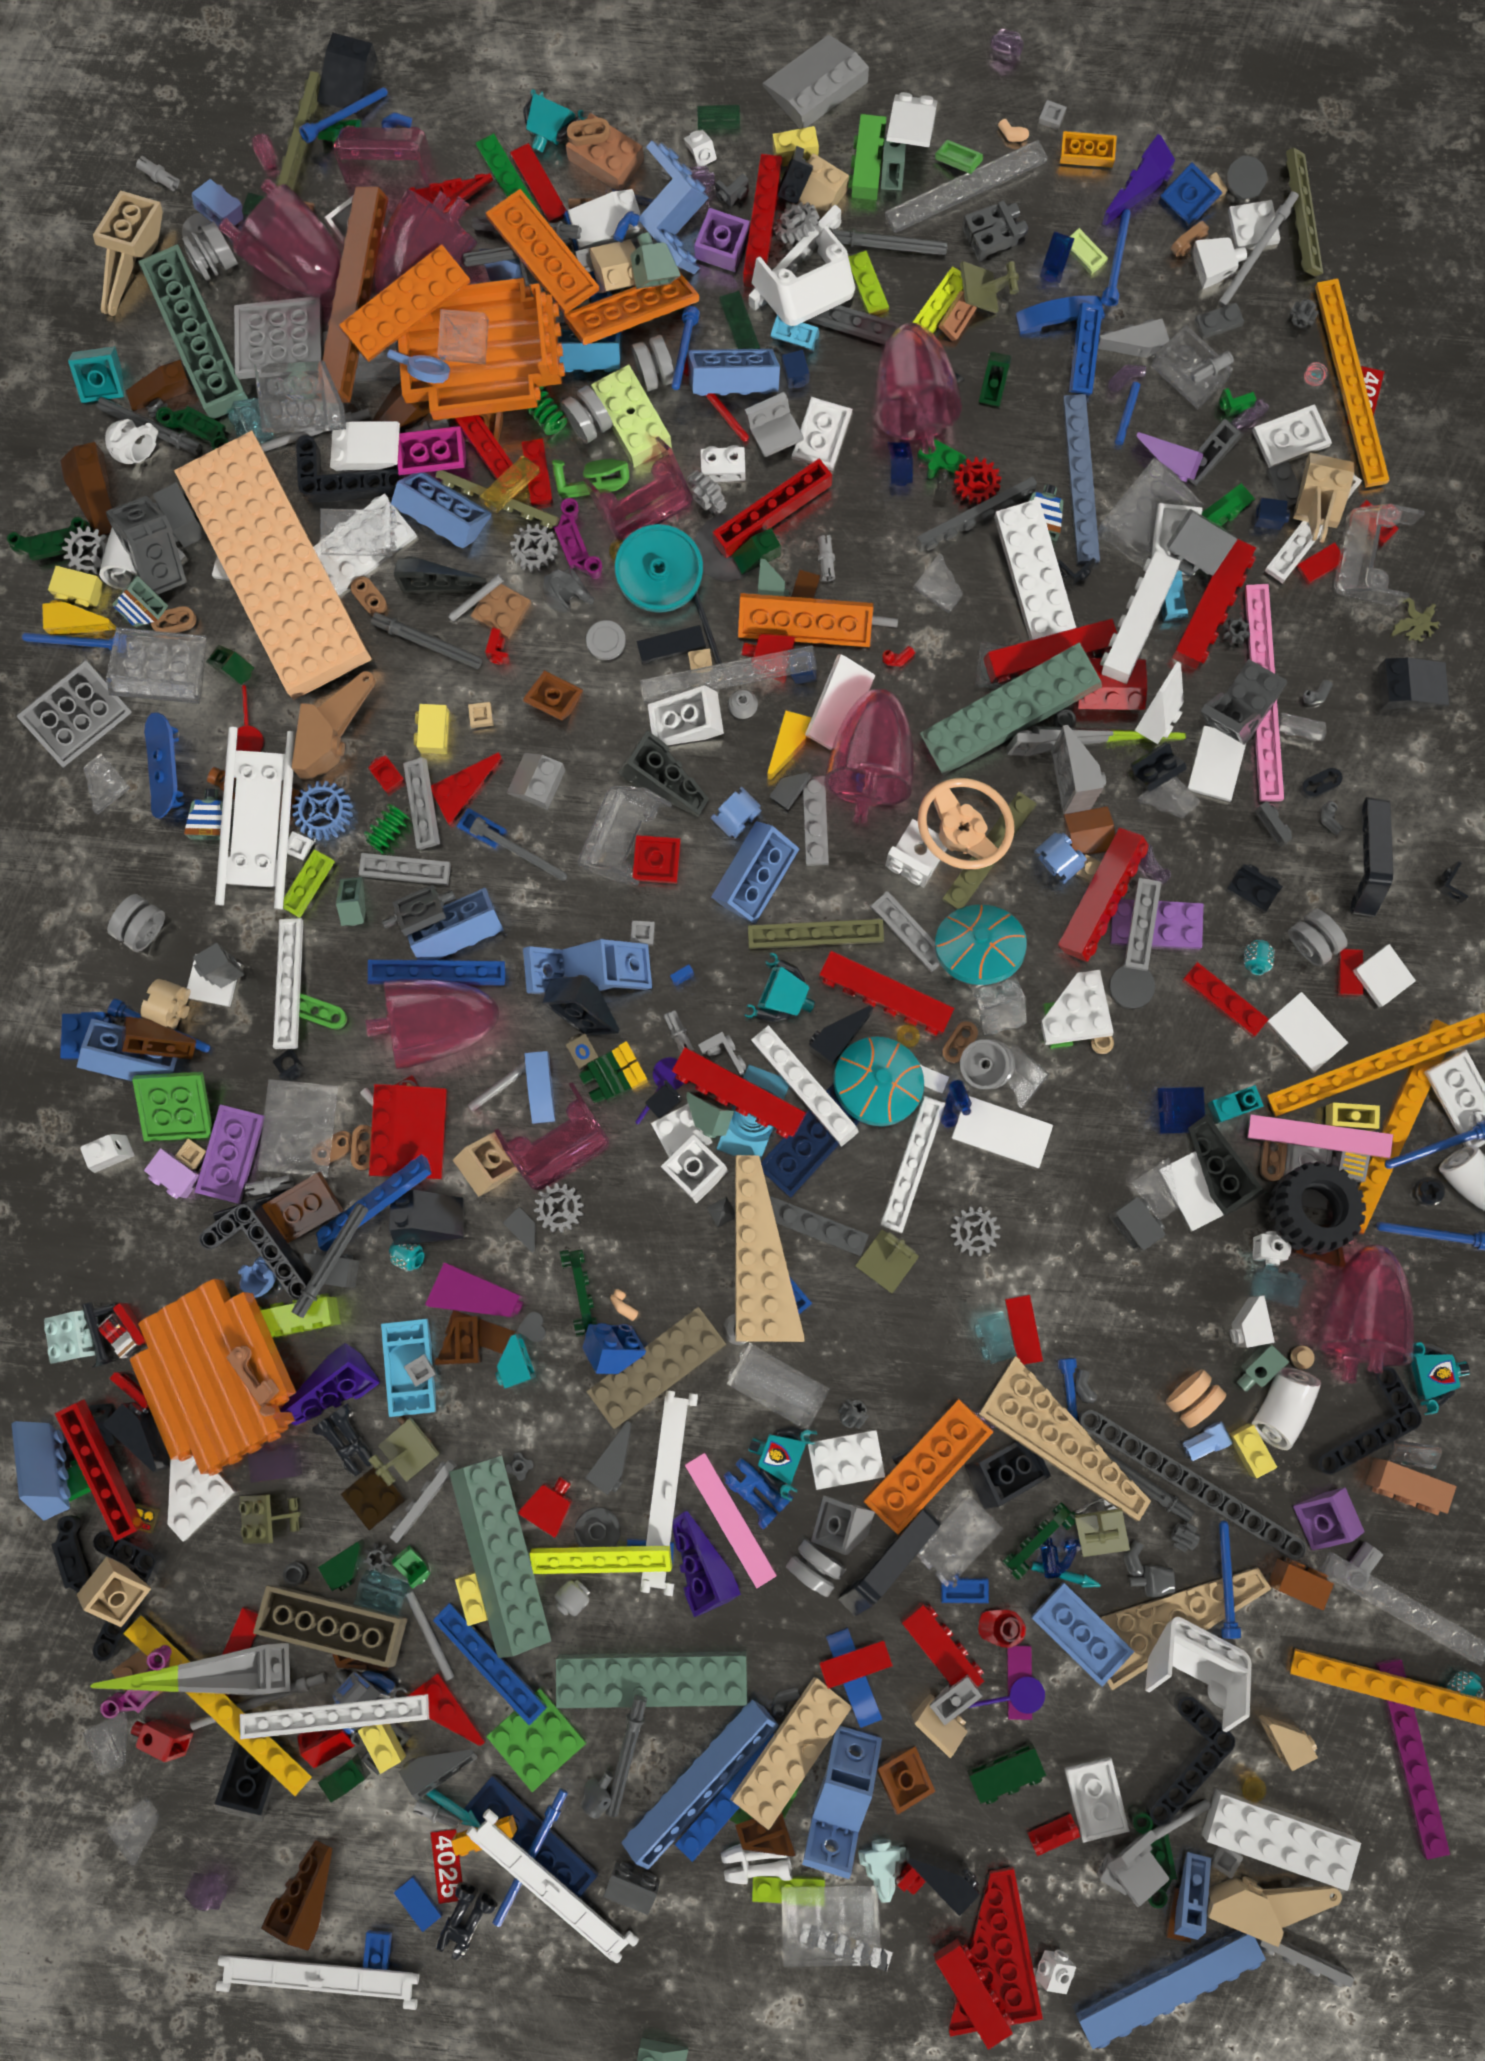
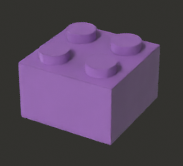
M709 208L694 245L697 260L736 272L749 238L750 221Z

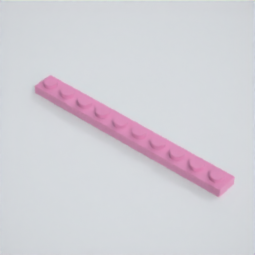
M1269 584L1246 585L1244 588L1247 623L1250 624L1247 628V631L1250 633L1248 637L1249 659L1275 673ZM1276 700L1255 731L1260 802L1284 800Z

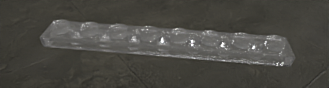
M1036 140L975 169L972 174L966 173L885 211V217L895 234L1046 163L1048 157L1039 140Z
M807 646L640 680L643 702L646 704L660 701L704 685L716 690L816 670L817 666L814 647Z
M1329 1552L1319 1572L1328 1575L1327 1577L1482 1667L1485 1661V1641L1338 1555Z

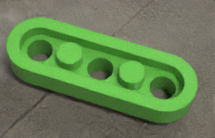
M300 993V1018L334 1030L345 1026L347 1014L343 1009ZM317 1007L319 1012L313 1015L312 1010ZM335 1015L340 1017L338 1022H333Z

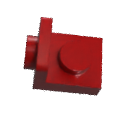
M493 627L485 651L487 659H490L491 663L502 665V663L509 664L508 654L500 652L504 648L505 638H503L501 629Z
M386 755L375 758L368 767L387 794L405 781Z
M909 1863L896 1878L897 1886L904 1892L908 1890L913 1895L926 1882Z

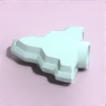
M876 1839L871 1842L872 1847L858 1851L860 1864L865 1866L867 1876L874 1880L875 1892L881 1902H890L895 1891V1879L901 1874V1864L906 1861V1847L891 1846V1840Z

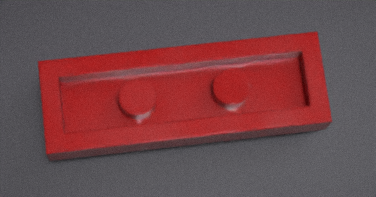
M543 438L521 442L531 505L537 506L553 503Z

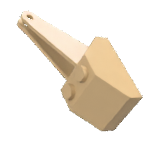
M120 190L93 234L95 245L107 248L101 302L102 313L109 314L110 316L116 315L122 294L137 257L147 258L151 256L157 246L163 214L160 202Z
M1309 453L1293 519L1309 522L1313 541L1317 539L1320 525H1323L1320 534V542L1322 543L1325 541L1328 526L1338 527L1353 481L1354 462Z
M1234 1876L1232 1879L1230 1878L1209 1888L1207 1916L1212 1920L1279 1947L1283 1936L1282 1928L1339 1905L1342 1895L1336 1887L1331 1885L1262 1889L1251 1878L1243 1876V1879Z

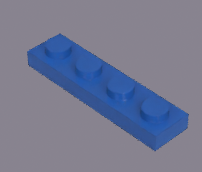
M1085 302L1079 305L1069 392L1086 394L1087 396L1093 392L1103 306Z

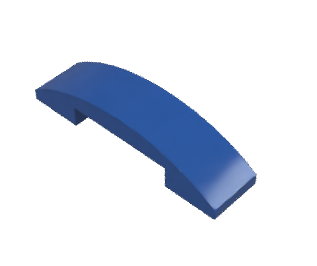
M1065 297L1023 309L1016 313L1020 335L1041 331L1043 326L1078 320L1079 305L1085 302L1102 306L1101 297ZM1102 310V318H1101V319H1104V318H1105V314H1104V310Z
M848 1628L826 1636L833 1658L856 1650ZM866 1676L843 1684L860 1728L882 1720Z

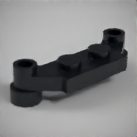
M67 1515L59 1519L57 1523L59 1534L56 1542L52 1543L51 1546L64 1588L70 1587L74 1591L79 1592L90 1577L76 1536L81 1526V1520L77 1516Z

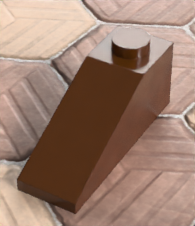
M177 360L158 367L125 391L131 409L136 411L147 407L150 402L157 398H161L164 401L193 391L194 388L182 361Z
M125 1018L122 1031V1052L192 1059L196 1046L195 1039L150 1019Z

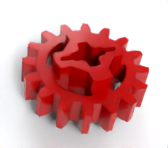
M975 457L974 462L966 459L965 465H959V471H956L954 475L956 479H954L953 486L957 487L956 494L962 493V501L967 498L969 499V505L973 501H976V504L979 505L982 500L986 501L989 497L996 496V492L1000 490L1001 485L999 484L1002 477L998 476L999 468L993 470L994 462L988 465L986 464V458L979 462L978 457ZM988 476H990L992 485H990V481L987 480ZM963 477L965 478V482H967V486H966V487L964 486V483H963Z

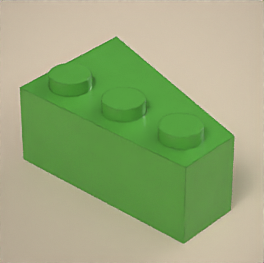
M861 114L859 133L854 136L853 149H857L856 155H852L851 169H854V175H849L848 188L852 189V198L877 200L886 128V117L866 114Z

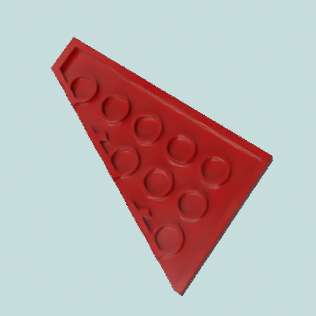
M1014 1867L989 1871L969 1947L974 1956L971 1958V1961L975 1967L979 1965L987 1978L984 1980L988 1989L993 1987L1000 1999L997 2004L1002 2011L1004 2009L1007 2010L1013 2021L1011 2025L1042 2020V2011ZM957 1997L948 2027L950 2037L977 2032Z

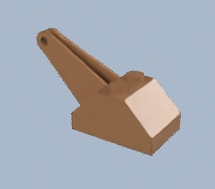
M364 671L318 708L313 704L301 703L291 767L301 780L316 781L340 763V757L345 752V744L340 737L376 684V680L370 672Z

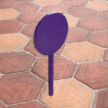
M667 1057L657 1062L653 1069V1079L658 1086L655 1093L664 1085L665 1080L675 1090L684 1084L676 1079V1073L672 1072L678 1059ZM647 1105L635 1121L636 1124L641 1122L649 1110Z
M1025 1676L1017 1679L1012 1684L1009 1696L977 1701L968 1708L1011 1701L1014 1708L1019 1712L1031 1714L1042 1707L1045 1700V1690L1037 1679Z

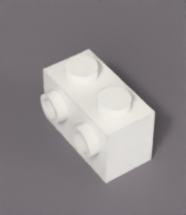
M736 445L728 446L727 448L709 446L701 449V472L704 476L709 475L714 482L746 481L744 447Z

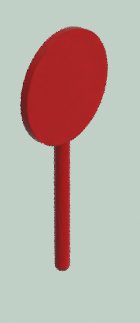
M242 685L244 726L239 727L237 731L236 751L261 752L264 746V738L257 728L249 726L246 685Z

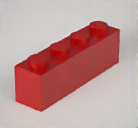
M921 1602L901 1619L903 1626L951 1686L967 1674L977 1687L985 1682L981 1676L984 1673L975 1661L971 1664L966 1657L969 1654L960 1642L955 1644L951 1639V1636L954 1634L945 1623L943 1625L939 1624L935 1619L938 1614L930 1604L925 1606Z
M957 1938L934 1953L935 1962L989 2050L1013 2034L1010 2026L1013 2021L1007 2010L1004 2009L1002 2011L997 2004L1000 1999L993 1987L988 1989L984 1980L987 1978L979 1965L975 1967L971 1961V1958L974 1956L966 1943L962 1945Z

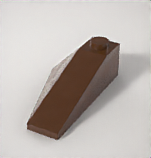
M400 381L391 389L371 422L397 421L400 423L399 433H406L405 429L412 428L430 413L429 401L406 404L402 396Z
M96 442L74 446L60 460L64 481L93 530H99L98 536L110 535L112 526L107 518L106 511L113 509L114 503L104 453Z
M315 1840L300 1862L299 1871L294 1879L289 1878L285 1884L287 1889L280 1898L276 1897L271 1904L261 1927L262 1930L287 1945L309 1951L319 1928L332 1847Z

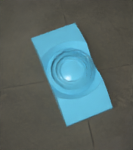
M748 1065L743 1079L784 1100L789 1088L781 1076ZM733 1105L732 1110H734V1114L726 1136H721L717 1150L732 1156L755 1155L759 1156L761 1161L774 1127L769 1124L766 1128L755 1122L757 1117L748 1114L746 1117L736 1112L737 1106Z
M428 1319L381 1324L389 1417L436 1412L434 1376L415 1387L404 1366L423 1354H426L432 1365V1342Z

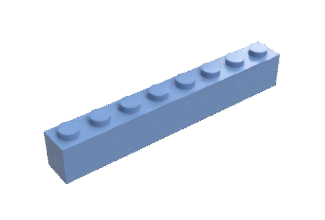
M753 1699L745 1705L736 1718L727 1724L725 1730L710 1743L704 1753L694 1760L693 1765L677 1779L672 1788L663 1794L660 1801L644 1815L640 1823L629 1831L627 1837L621 1843L635 1864L649 1869L779 1727L778 1723L764 1706Z
M1236 1930L1077 2012L1076 2015L1092 2049L1104 2048L1110 2044V2040L1118 2036L1125 2037L1129 2035L1133 2028L1139 2025L1146 2026L1161 2014H1170L1175 2010L1176 2006L1182 2003L1188 2004L1193 2002L1197 1995L1216 1990L1218 1984L1226 1980L1233 1981L1237 1979L1240 1973L1247 1969H1257L1261 1966V1962L1266 1959L1255 1937Z

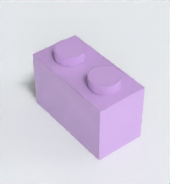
M161 1148L144 1170L150 1175L148 1177L150 1181L158 1186L163 1184L168 1188L166 1192L176 1199L178 1197L187 1198L197 1185L200 1175L176 1159L175 1155L168 1150Z

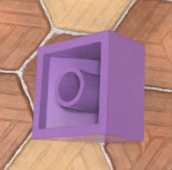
M1345 1487L1324 1492L1293 1506L1312 1551L1352 1542L1365 1532Z

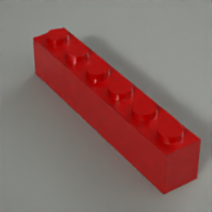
M761 154L743 271L745 287L755 288L752 284L756 258L761 257L767 266L769 264L778 203L777 195L782 176V156Z
M820 458L714 530L712 532L713 543L725 559L728 558L751 537L773 527L831 487L832 473Z
M1237 539L1215 574L1211 577L1172 656L1173 659L1194 669L1197 668L1199 663H1205L1210 653L1206 649L1209 643L1213 645L1219 635L1216 629L1218 625L1223 626L1228 616V613L1225 611L1228 606H1233L1238 596L1234 592L1237 586L1242 587L1247 577L1244 572L1246 568L1251 569L1256 559V556L1253 555L1256 547Z
M1112 618L993 650L985 655L983 661L991 684L996 682L1005 684L1010 682L1011 678L1025 674L1079 642L1088 658H1094V655L1098 654L1104 656L1105 652H1110L1112 647L1109 646L1113 634H1117Z
M1119 827L1058 944L1065 954L1086 962L1095 954L1101 936H1104L1107 931L1109 920L1116 914L1121 897L1127 893L1131 878L1136 875L1141 859L1148 852L1149 844L1143 835Z
M830 951L819 974V979L822 980L821 983L829 988L836 986L842 989L843 994L851 998L855 996L863 999L862 1002L864 1004L870 1005L873 1008L877 1005L884 1009L883 1012L892 1017L898 1015L904 1018L903 1021L911 1026L916 1027V1025H920L925 1028L924 1031L932 1036H937V1034L942 1036L954 1011L953 1007L833 951Z
M684 1047L672 1069V1072L676 1073L675 1078L685 1084L691 1081L696 1084L695 1089L705 1095L708 1092L715 1094L716 1101L726 1106L728 1103L737 1106L736 1112L746 1117L748 1114L757 1117L755 1122L766 1128L769 1124L777 1128L775 1133L786 1139L789 1135L795 1136L807 1114Z
M85 1399L54 1413L114 1540L117 1541L143 1527L144 1523Z

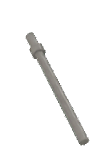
M1292 191L1284 204L1280 205L1275 212V218L1218 303L1221 306L1225 307L1282 221H1285L1291 213L1290 209L1299 197L1296 192Z
M368 408L355 413L348 412L343 414V417L260 444L265 452L296 442L303 435L314 436L332 430L335 425L357 422L369 418L371 415Z
M324 1672L310 1678L303 1677L297 1679L296 1683L290 1684L289 1693L258 1696L236 1705L245 1712L297 1692L301 1694L309 1691L310 1687L327 1682V1678ZM208 1714L190 1721V1727L192 1730L216 1721Z

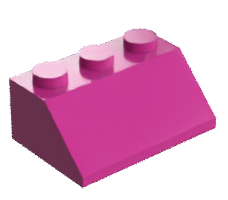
M461 427L399 433L397 461L399 475L464 468L466 449Z

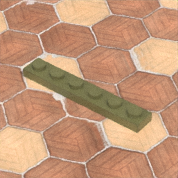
M310 71L309 78L305 80V92L303 98L299 100V112L293 121V133L287 141L288 150L286 156L282 158L281 174L276 179V187L282 196L291 198L307 143L301 137L299 127L306 123H313L318 106L317 100L321 82L318 72Z
M1293 147L1286 151V166L1290 174V189L1299 195L1293 208L1296 213L1295 226L1300 239L1298 245L1303 259L1301 265L1305 272L1317 277L1323 274L1306 158L1304 153Z
M440 470L436 473L435 477L442 479L441 484L453 488L456 485L461 487L460 492L470 496H473L474 493L481 495L480 500L492 505L494 501L501 504V509L511 513L513 509L520 511L521 517L531 521L533 517L541 520L540 525L552 529L553 525L558 526L560 517L448 471Z
M1019 791L1008 805L1014 819V836L1037 805L1036 802ZM1003 814L986 836L997 848L1000 847L1005 836ZM972 856L970 860H978V859ZM994 864L981 869H963L942 898V901L955 910L965 907Z
M883 919L748 925L749 949L884 943Z

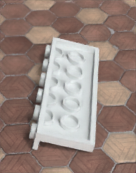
M383 494L382 496L375 497L366 508L358 510L350 520L339 524L330 535L322 537L318 544L314 546V549L338 595L351 587L354 579L366 576L414 540L417 535L396 508L391 505L386 494Z

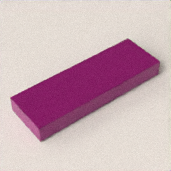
M1016 1645L1007 1648V1696H1009L1011 1686L1017 1679L1025 1676L1032 1677L1031 1645ZM1007 1701L1008 1720H1032V1713L1025 1714L1019 1712L1014 1708L1011 1701Z

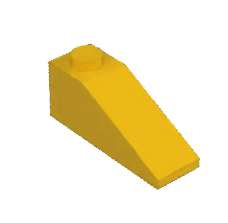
M52 600L50 603L42 604L43 629L49 635H71L116 630V626L108 618L61 600Z
M785 711L768 769V779L772 780L805 745L807 738H809L805 733L810 724L811 717Z

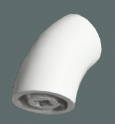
M112 527L99 575L107 585L123 590L137 576L132 557L125 551Z
M1467 1146L1448 1156L1440 1164L1439 1170L1462 1196L1485 1211V1155L1478 1146Z
M1284 1367L1274 1376L1269 1392L1252 1421V1425L1255 1426L1264 1441L1281 1450L1292 1448L1313 1408L1321 1386L1320 1380L1307 1372Z

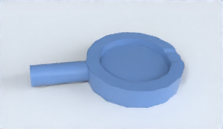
M391 349L388 351V358L407 365L408 373L418 380L429 383H443L449 378V365L438 358L424 355L409 357Z

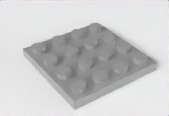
M320 296L234 305L235 375H237L238 379L291 374L296 367L305 372L321 371L323 338Z

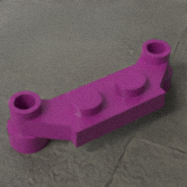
M567 498L561 503L562 515L558 526L554 527L569 567L576 568L588 574L591 578L597 579L602 574V562L598 557H589L575 523L579 512L578 503L572 498Z
M161 1645L148 1655L147 1665L150 1668L146 1672L169 1667L172 1654L169 1646ZM127 1690L123 1694L117 1692L101 1704L100 1711L104 1717L110 1719L116 1717L121 1711L135 1710L139 1713L160 1691Z

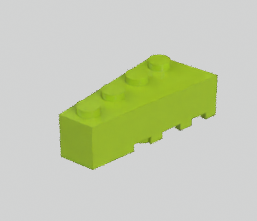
M329 1293L317 1295V1301H313L304 1318L291 1312L298 1300H292L293 1304L284 1305V1302L270 1304V1309L262 1310L261 1307L259 1308L273 1338L341 1324L337 1297H329Z

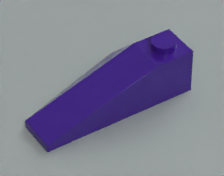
M1157 134L1141 157L1142 160L1137 171L1133 169L1130 173V177L1125 184L1126 189L1122 187L1106 210L1102 222L1104 225L1119 217L1123 210L1132 208L1161 187L1164 181L1168 182L1173 176L1175 170L1172 168L1175 158L1161 135Z
M344 1343L324 1359L282 1407L280 1412H292L295 1421L291 1424L296 1426L321 1415V1411L331 1406L337 1408L342 1406V1402L352 1397L358 1399L364 1396L380 1382L361 1353Z
M683 1512L673 1519L672 1527L676 1549L681 1552L683 1562L680 1565V1571L685 1573L687 1586L684 1587L685 1597L693 1616H700L741 1595L732 1571L689 1512Z

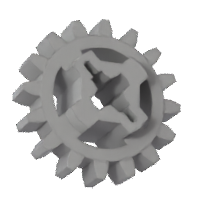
M800 202L798 205L793 204L789 210L784 209L785 213L779 214V220L774 221L775 226L773 229L779 241L782 240L784 244L789 241L790 244H793L797 240L800 242L803 236L808 237V232H814L813 226L819 224L818 219L820 217L814 205H810L809 202L803 205Z
M696 470L687 477V483L690 485L689 488L693 493V499L704 510L709 509L711 513L714 512L717 515L726 508L727 503L724 501L725 498L721 493V487L709 475L704 476L702 472L699 473Z
M527 524V530L525 531L519 528L520 535H513L516 542H510L511 548H513L510 552L512 557H515V563H521L522 570L528 567L531 573L534 568L541 572L542 566L548 569V562H555L553 555L558 554V550L555 548L558 544L557 540L554 539L553 532L548 533L546 526L540 530L539 524H536L535 528H531L530 524ZM523 541H524V546L521 548V551H520L521 544H522Z
M86 526L84 532L80 527H77V534L70 531L69 533L72 538H64L68 546H63L62 549L67 551L68 554L63 557L64 559L70 558L71 561L68 566L76 565V571L84 569V573L88 574L89 570H92L94 574H97L96 568H101L107 545L103 541L106 536L101 535L99 537L98 529H95L93 533L90 532L89 526ZM81 536H92L95 539L87 542L83 541ZM73 543L77 545V553L74 556L72 555ZM93 544H95L91 549V556H88L87 554L84 556L82 555V552L84 551L82 549L83 545L89 547L90 545L92 546ZM101 545L102 556L99 559V557L97 556V548ZM90 560L94 565L85 566L80 564V562Z
M555 1183L554 1189L546 1186V1193L539 1192L542 1199L535 1200V1203L539 1204V1208L534 1209V1212L540 1213L537 1221L544 1220L545 1222L542 1227L547 1228L550 1225L551 1232H555L556 1228H559L560 1233H564V1227L572 1230L571 1224L573 1222L576 1224L580 1223L576 1219L577 1216L584 1215L579 1211V1208L584 1207V1204L578 1203L582 1196L580 1194L574 1195L576 1191L574 1187L568 1191V1184L565 1183L562 1188H560L558 1183ZM555 1193H565L561 1198H553L551 1196ZM571 1200H573L574 1203L573 1213L570 1211L569 1203L571 1202ZM563 1202L562 1208L564 1211L562 1213L558 1211L555 1214L556 1208L554 1205L556 1203L562 1204ZM545 1203L549 1205V1213L547 1214V1216L544 1211ZM564 1217L567 1219L563 1223H554L558 1218Z
M969 1207V1213L961 1210L962 1217L955 1216L953 1218L957 1224L950 1225V1228L955 1230V1233L951 1234L950 1237H956L957 1241L953 1245L957 1246L960 1244L962 1246L960 1248L961 1253L968 1250V1256H972L973 1252L976 1251L979 1257L982 1255V1250L986 1253L990 1252L989 1245L996 1247L997 1244L993 1240L994 1238H1000V1235L995 1233V1230L1000 1229V1226H994V1222L997 1220L996 1217L989 1218L991 1211L988 1210L982 1213V1207H978L977 1211L974 1212L973 1207ZM971 1216L979 1217L976 1222L966 1220V1218ZM981 1223L978 1230L980 1236L976 1235L970 1239L972 1234L970 1227L974 1228ZM986 1223L990 1227V1236L985 1231ZM960 1227L965 1231L966 1237L964 1241L960 1235ZM974 1241H981L982 1243H984V1245L980 1247L971 1246Z

